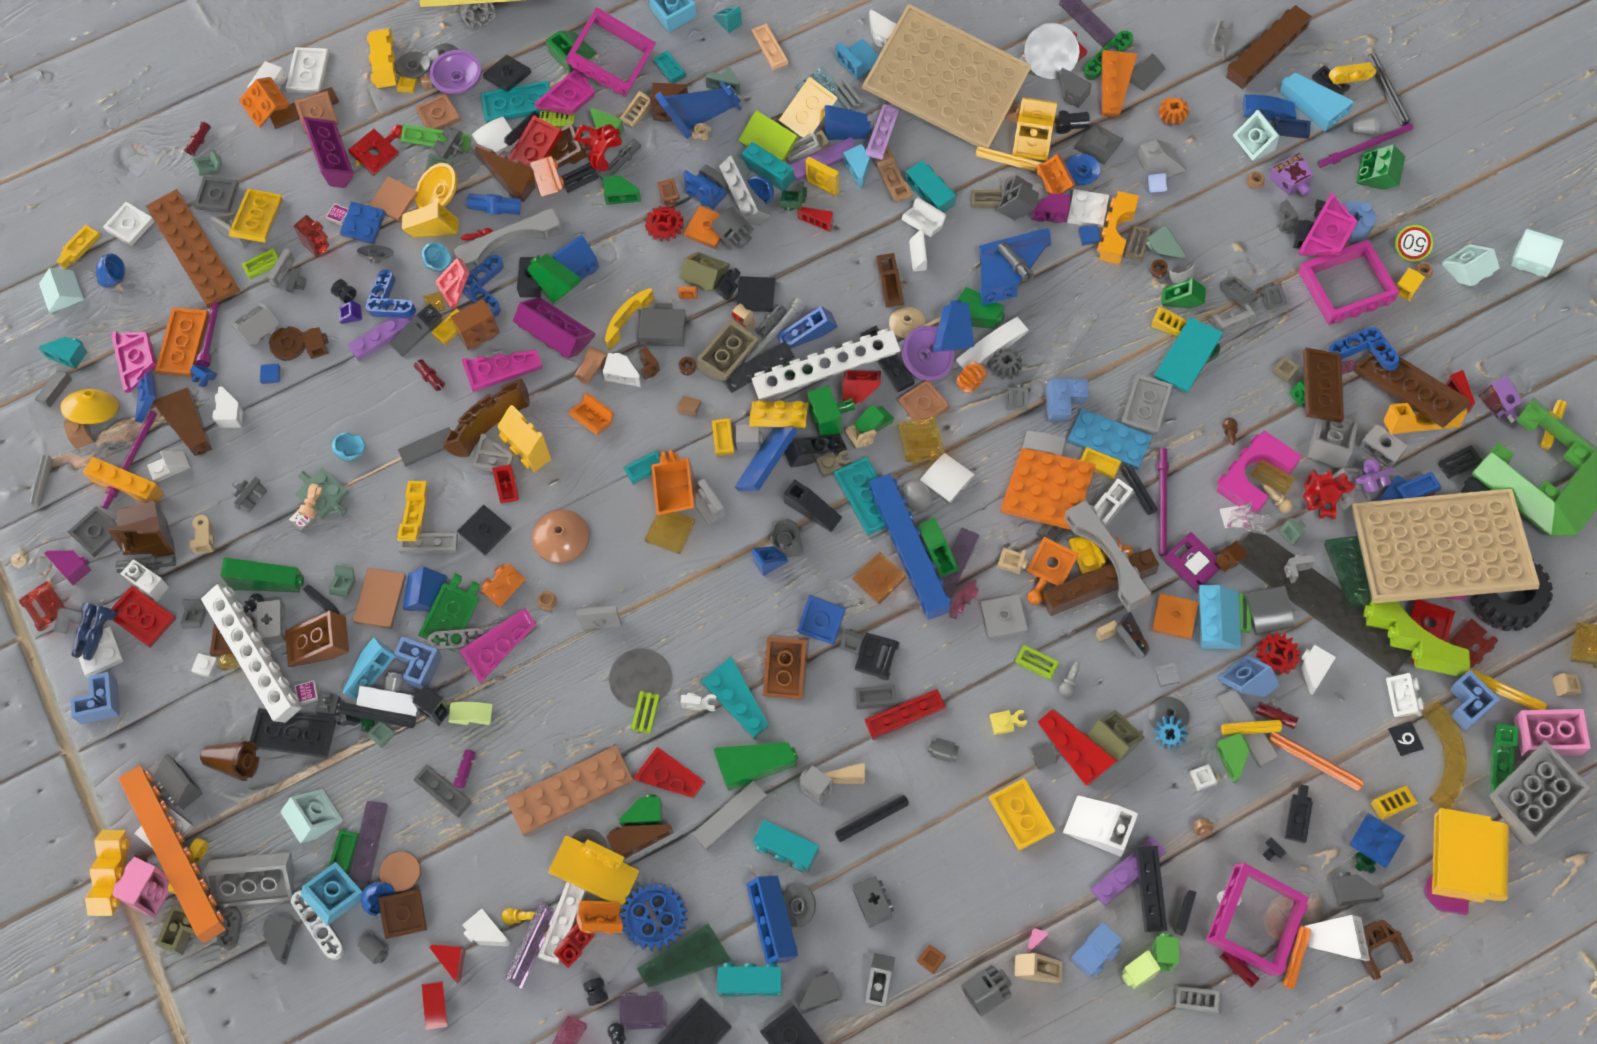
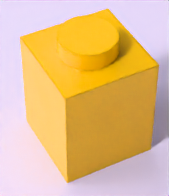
M1408 268L1396 286L1399 291L1398 296L1410 302L1421 287L1425 276L1421 275L1418 271Z

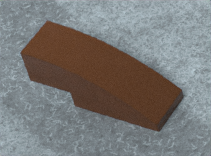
M895 254L877 255L876 264L886 308L904 305Z

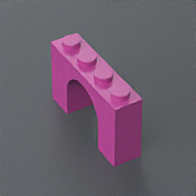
M1265 430L1260 435L1256 434L1250 442L1252 445L1242 450L1239 455L1241 458L1237 462L1234 460L1228 468L1229 472L1227 475L1222 474L1217 481L1219 485L1216 492L1254 518L1265 506L1269 496L1247 480L1245 468L1254 463H1265L1288 477L1299 464L1302 455Z

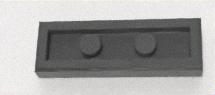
M450 427L399 448L398 451L405 467L446 450L443 447V442L451 430Z
M428 765L413 779L458 818L472 804L466 796Z

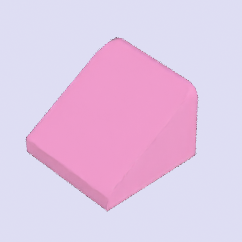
M1034 928L1027 953H1032L1048 938L1049 933Z

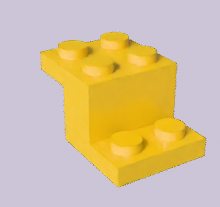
M1022 97L1013 155L1036 160H1048L1057 102Z

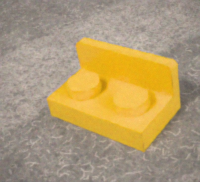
M1081 536L1068 540L1070 549L1079 554L1076 564L1081 576L1105 566V562H1107L1105 552L1101 551L1100 547Z

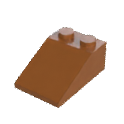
M328 611L285 631L288 667L331 660L349 652L346 617L332 611Z
M769 635L767 637L763 696L803 699L809 638Z

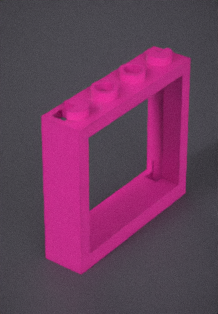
M596 7L570 50L565 62L570 64L572 68L582 71L586 76L599 81L601 85L614 90L616 94L619 93L626 97L656 42ZM593 23L644 52L627 83L576 53Z
M1368 239L1345 247L1341 255H1322L1305 261L1299 269L1302 280L1328 325L1337 322L1342 323L1350 317L1356 318L1367 311L1373 312L1384 305L1389 306L1390 303L1396 301L1399 294L1397 287ZM1365 256L1385 292L1335 310L1315 273Z
M1246 863L1234 865L1206 942L1245 961L1247 964L1270 976L1281 975L1287 967L1286 960L1293 950V941L1301 926L1302 916L1307 911L1309 897ZM1247 877L1294 901L1272 963L1225 938Z

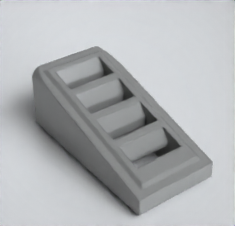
M1177 986L1175 1008L1220 1015L1222 993L1217 990ZM1184 992L1188 993L1187 1004H1183ZM1193 994H1197L1196 1005H1192ZM1202 995H1205V1006H1201ZM1211 996L1214 997V1007H1210Z

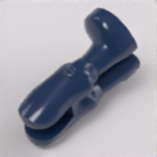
M83 603L81 606L82 619L76 628L71 656L80 658L83 654L84 660L91 661L102 638V628L107 620H115L118 613L106 607ZM95 617L93 626L90 628L92 619Z

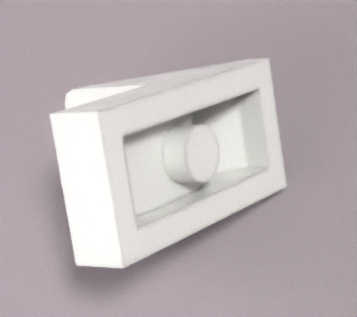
M160 451L162 459L147 465L155 483L191 468L184 451Z

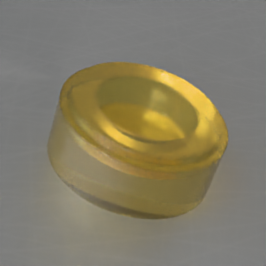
M231 654L223 655L218 659V667L221 670H233L239 665L236 657Z

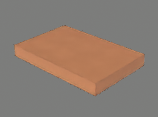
M368 568L353 622L355 624L392 629L406 579L405 573Z

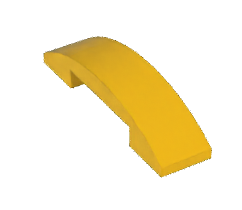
M648 288L635 294L614 314L605 337L606 346L609 351L621 339L620 329L637 309L647 308L655 299L653 289Z
M408 481L405 494L407 501L403 522L399 525L397 541L418 540L425 517L427 481Z

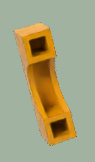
M1118 191L1116 198H1112L1110 208H1113V210L1108 212L1106 223L1109 224L1108 227L1103 228L1101 237L1104 238V241L1099 242L1097 252L1100 253L1099 260L1118 265L1121 264L1126 240L1118 234L1116 228L1123 222L1133 221L1139 196Z
M1408 403L1391 404L1383 421L1391 434L1457 428L1461 426L1468 411L1465 408L1442 428L1419 412L1412 411Z
M92 457L83 471L91 482L105 488L110 486L119 489L142 504L155 501L157 504L164 493L156 483L95 457Z

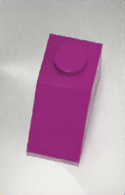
M46 551L44 553L72 585L91 571L87 566L89 561L83 554L78 556L74 551Z

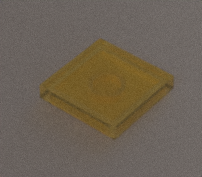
M676 512L656 514L645 537V542L681 554L695 524V519Z

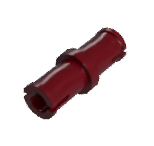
M201 121L195 133L191 134V140L184 149L187 154L194 156L200 144L204 143V138L211 129L208 123Z
M418 360L421 367L415 363L414 368L422 375L423 380L429 382L436 391L442 390L437 384L444 388L445 382L436 375V371L430 368L424 360Z
M1262 702L1259 703L1255 713L1271 720H1280L1283 725L1292 729L1295 728L1299 717L1283 712L1279 707L1276 709Z
M1225 951L1219 956L1233 970L1232 973L1234 975L1237 974L1250 988L1259 981L1260 978L1246 966L1247 963L1245 961H1241Z

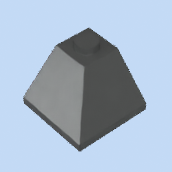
M1093 122L1074 149L1094 157L1098 162L1105 165L1123 141V138Z

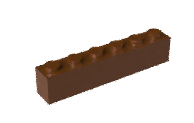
M1296 5L1290 10L1287 9L1280 20L1277 19L1269 30H1265L1258 40H1254L1247 51H1242L1238 59L1228 65L1226 78L1243 89L1309 27L1312 16Z
M1151 548L1129 556L1130 564L1138 569L1141 579L1157 573L1159 562ZM1113 563L1044 591L1042 600L1050 616L1119 589Z

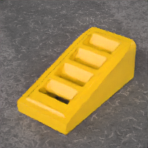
M1159 306L1151 327L1178 337L1181 332V326H1185L1187 320Z
M1406 785L1374 799L1370 804L1380 820L1383 821L1418 804V802ZM1405 792L1406 796L1410 800L1409 803L1405 801L1401 793ZM1395 796L1399 797L1403 805L1400 806ZM1388 799H1391L1393 801L1396 808L1392 807ZM1382 802H1385L1390 811L1385 809Z

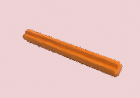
M1272 732L1269 742L1357 791L1362 788L1364 781L1278 732Z

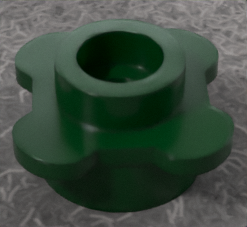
M1361 852L1355 854L1357 859L1355 868L1358 871H1368L1371 874L1376 871L1374 867L1375 861Z

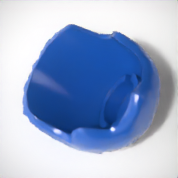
M753 176L747 180L753 192L765 204H768L773 199V185L767 178Z
M375 882L367 886L361 894V904L364 911L371 916L380 914L379 897L395 894L393 886L387 882Z

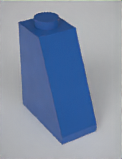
M825 105V131L828 140H846L850 137L852 139H868V132H871V121H867V114Z
M961 300L950 301V305L943 307L933 352L975 347L969 302L961 303Z

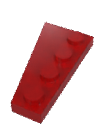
M1055 709L1050 710L1038 721V724L1086 786L1092 784L1119 761L1114 756L1108 754L1100 745L1093 742L1088 735L1078 730L1073 723Z

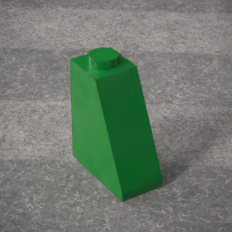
M547 253L542 257L539 255L534 257L530 261L532 264L527 268L528 272L553 304L582 282L579 276Z
M965 287L957 299L961 300V303L969 302L972 327L995 329L997 324H1001L1005 318L1003 305L994 302L982 306L981 294L968 287Z
M935 517L918 524L917 526L940 577L942 578L958 571L959 569Z

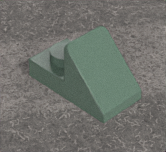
M729 65L724 75L707 72V88L721 89L723 87L720 83L723 81L726 86L730 85L735 93L740 95V82Z

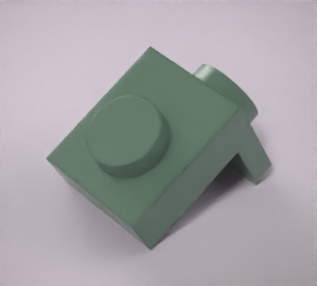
M211 150L210 157L194 158L192 164L198 176L219 174L222 159L215 150Z
M430 153L425 171L439 163H446L453 167L454 163L451 162L453 156L449 155L445 159Z
M336 565L334 568L335 577L328 588L329 594L348 597L356 582L354 568Z

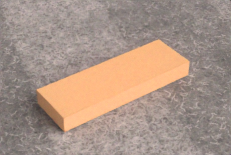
M767 23L751 29L752 35L772 70L788 65V59Z

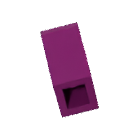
M1051 193L1032 210L1031 220L1067 223L1070 195Z

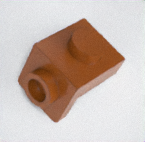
M675 178L657 182L662 204H676L680 196Z

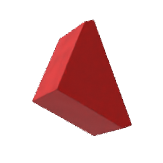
M512 465L492 467L500 504L518 501L517 481Z
M432 944L429 947L452 979L459 983L462 976L465 950L457 946Z

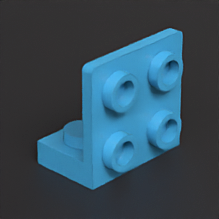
M864 39L859 40L850 47H845L842 42L835 45L836 59L856 80L870 72L879 57Z

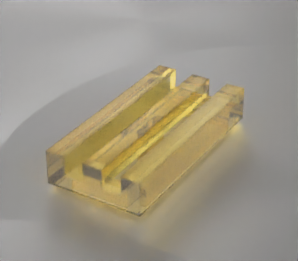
M1262 459L1251 477L1283 495L1287 493L1295 480L1291 475ZM1258 472H1261L1262 474L1268 476L1270 479L1264 477L1263 475L1259 474ZM1273 481H1277L1278 483H1280V484H1282V485H1284V486H1286V487L1284 488V487L1280 486L1279 484H1277V483H1275V482H1273Z

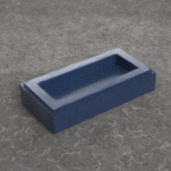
M1275 117L1274 129L1280 136L1309 139L1311 121Z

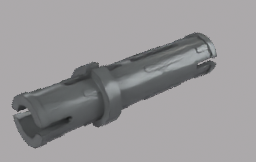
M632 139L624 149L619 151L620 154L609 164L608 169L599 174V178L603 181V177L614 175L627 161L632 159V155L641 148V144L636 139Z
M1002 242L1003 245L1000 243L997 250L1013 266L1014 272L1020 274L1024 281L1032 280L1034 273L1028 268L1026 261L1020 259L1007 242Z
M174 554L165 556L152 555L149 558L134 559L147 569L159 570L160 567L176 566ZM132 560L116 561V571L121 573Z

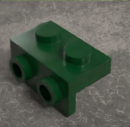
M800 182L799 191H782L780 208L788 211L802 208V203H806L807 187H804V182Z

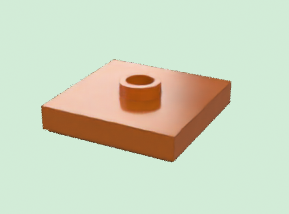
M699 206L683 233L684 237L716 249L721 238L713 231L711 225L721 214Z
M1160 593L1152 631L1191 640L1199 602Z

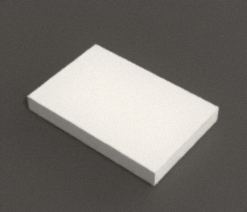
M295 47L286 84L287 93L315 94L321 91L330 53L328 49Z

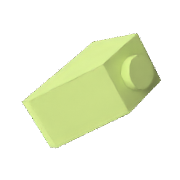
M1148 950L1124 967L1122 978L1127 986H1131L1135 990L1155 978L1160 971V967Z

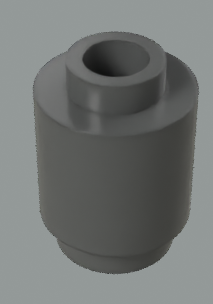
M936 738L935 741L931 740L928 752L932 753V758L946 762H955L959 746L955 745L954 742Z
M368 933L358 942L357 946L360 948V952L373 964H381L387 959L389 948L375 935Z

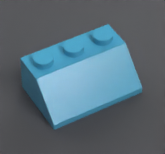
M1199 585L1201 649H1241L1238 592L1221 585Z

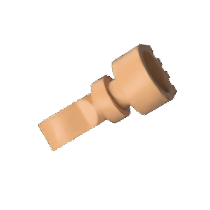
M313 483L309 486L308 495L304 501L305 505L300 506L298 513L315 519L317 511L312 507H315V501L322 493L321 487Z

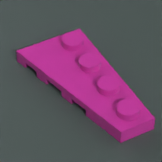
M537 350L515 352L512 355L505 356L498 354L495 355L496 357L485 358V356H481L468 360V358L461 359L473 392L543 369Z

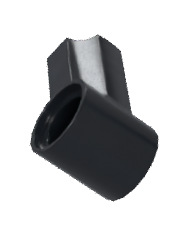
M1065 110L1056 112L1054 120L1056 132L1058 134H1066L1071 129L1089 128V113L1069 114Z

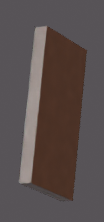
M1305 348L1303 350L1305 415L1310 418L1341 423L1344 420L1341 354Z

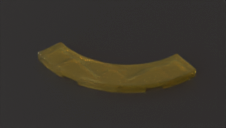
M1437 701L1423 715L1436 732L1438 738H1440L1444 757L1443 776L1436 791L1429 800L1439 809H1449L1454 804L1463 787L1466 775V751L1461 733L1455 721Z

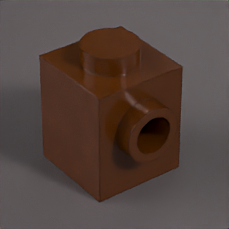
M319 327L302 332L305 347L311 359L329 354L326 345L329 343L326 333H322Z

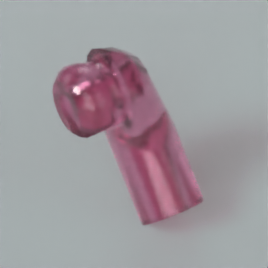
M1354 361L1341 362L1342 375L1354 371L1356 366Z

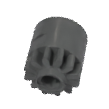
M733 206L724 211L711 225L713 231L731 250H734L736 247L741 249L752 239L749 234L753 232L754 228Z
M990 965L961 984L966 998L981 1017L1012 996L1009 988L1012 986L1010 979L1002 969L997 971L993 965Z

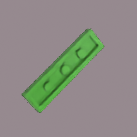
M403 124L401 142L434 147L438 140L446 143L448 137L442 134L443 130ZM463 134L461 140L464 141L461 148L465 150V153H469L472 136L469 134Z

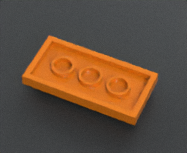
M172 307L155 368L157 374L193 377L190 369L192 365H196V356L199 354L209 317L207 310Z

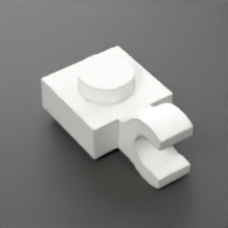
M688 693L687 695H681L682 709L715 711V706L708 703L711 700L717 701V697L710 694L702 699L697 694Z

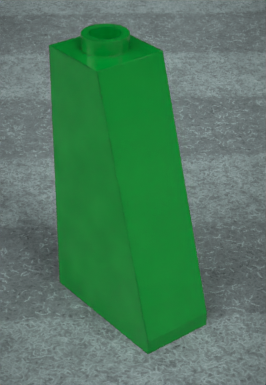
M223 558L220 576L233 590L300 593V588L304 584V575H302L297 567Z
M789 742L717 747L713 749L728 791L796 766V759H798L795 747L791 748Z

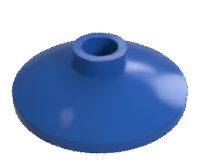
M1087 154L1074 155L1065 164L1075 184H1091L1100 175L1099 162Z

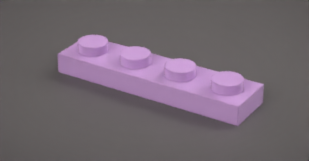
M883 104L866 150L867 156L883 160L900 108Z

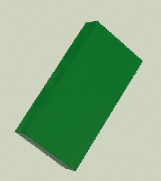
M339 830L328 867L337 862L344 872L349 874L361 836L359 833Z

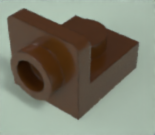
M647 347L640 350V361L644 367L641 369V372L646 380L657 375L660 367Z

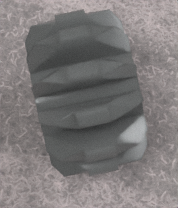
M1002 348L1000 353H994V357L991 359V370L995 372L996 377L1002 375L1004 380L1008 376L1011 380L1013 375L1018 376L1019 371L1022 369V358L1018 356L1017 351L1012 353L1010 348L1008 351Z

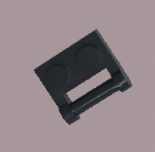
M866 632L855 665V671L877 676L883 680H889L890 667L895 651L898 650L900 643L893 639ZM884 645L888 647L882 669H878L876 667Z

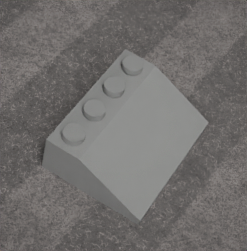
M1544 741L1489 796L1505 823L1509 825L1510 831L1525 846L1536 843L1590 787L1550 744Z

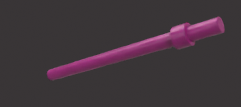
M1409 123L1340 153L1330 154L1328 158L1318 161V166L1322 168L1330 164H1337L1341 162V159L1413 130V125Z
M149 412L121 469L128 471L157 416L156 412ZM109 486L105 492L107 495L101 507L108 510L113 498L117 497L120 490Z
M1160 448L1159 462L1157 463V470L1159 471V555L1166 556L1167 472L1169 471V462H1167V448Z

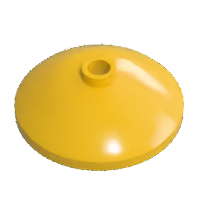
M439 163L430 167L422 175L416 187L418 194L415 201L418 208L436 202L446 207L450 203L457 189V173L455 169L446 163Z
M82 389L65 397L61 402L60 408L62 415L72 422L96 424L113 418L119 411V401L114 395L104 390Z

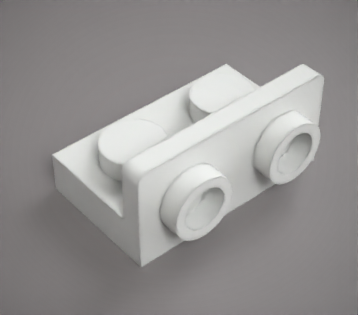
M1411 673L1386 678L1394 717L1400 718L1413 714L1423 716L1422 709H1424V703L1422 698L1418 696L1417 690H1420L1418 679L1414 678Z

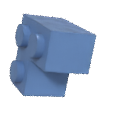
M1050 379L1045 386L1048 422H1066L1072 415L1071 404L1085 403L1089 398L1088 379Z
M402 636L393 653L399 662L409 665L403 676L406 684L419 690L424 686L428 688L442 659L438 649Z
M1469 670L1450 689L1463 703L1451 715V718L1466 732L1490 711L1500 698Z
M109 672L89 676L90 695L70 699L71 716L80 725L120 716L117 680Z
M1102 922L1088 937L1082 947L1072 956L1070 961L1088 978L1093 974L1097 977L1105 968L1103 963L1107 959L1111 962L1121 949L1119 945L1122 939Z

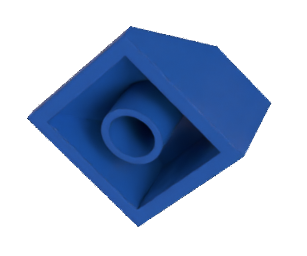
M582 234L553 254L555 260L582 280L589 274L595 273L599 268L597 257Z

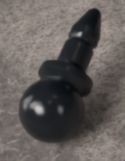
M253 594L249 597L248 601H244L243 611L245 614L249 610L254 612V609H257V602H264L262 595Z
M620 1023L611 1024L607 1032L612 1044H624L626 1040L624 1027Z

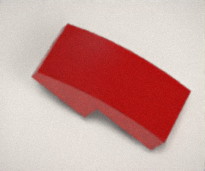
M576 923L560 942L553 954L569 968L583 954V948L595 935L580 931L578 923Z
M443 981L421 984L426 1030L446 1027L447 1017Z

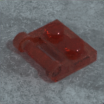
M48 581L19 600L20 605L23 608L25 607L35 622L34 626L37 631L45 630L50 623L57 619L60 606L65 607ZM32 601H37L45 613V617H40L32 605Z

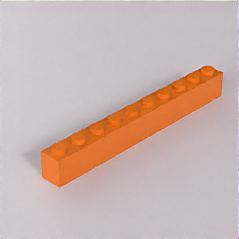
M139 765L120 776L118 779L195 935L205 943L224 932L226 928L223 922L226 920L221 911L216 910L217 902L212 894H208L207 889H209L207 882L204 878L200 879L198 874L201 873V870L196 862L192 863L190 858L193 855L187 846L184 847L183 842L185 839L180 831H176L177 823L172 815H168L167 811L170 810L164 800H160L159 796L162 793L157 785L153 786L152 781L154 778L149 770L145 771Z

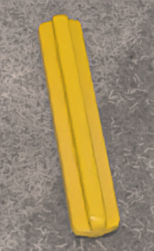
M1558 400L1554 406L1553 413L1561 419L1567 407V402ZM1545 430L1540 447L1549 450L1555 437Z
M1280 720L1226 723L1221 725L1223 736L1236 735L1238 733L1280 732L1282 730Z

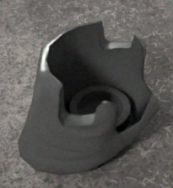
M790 519L777 521L774 524L775 529L770 538L772 544L785 556L794 557L801 555L804 550L797 523Z

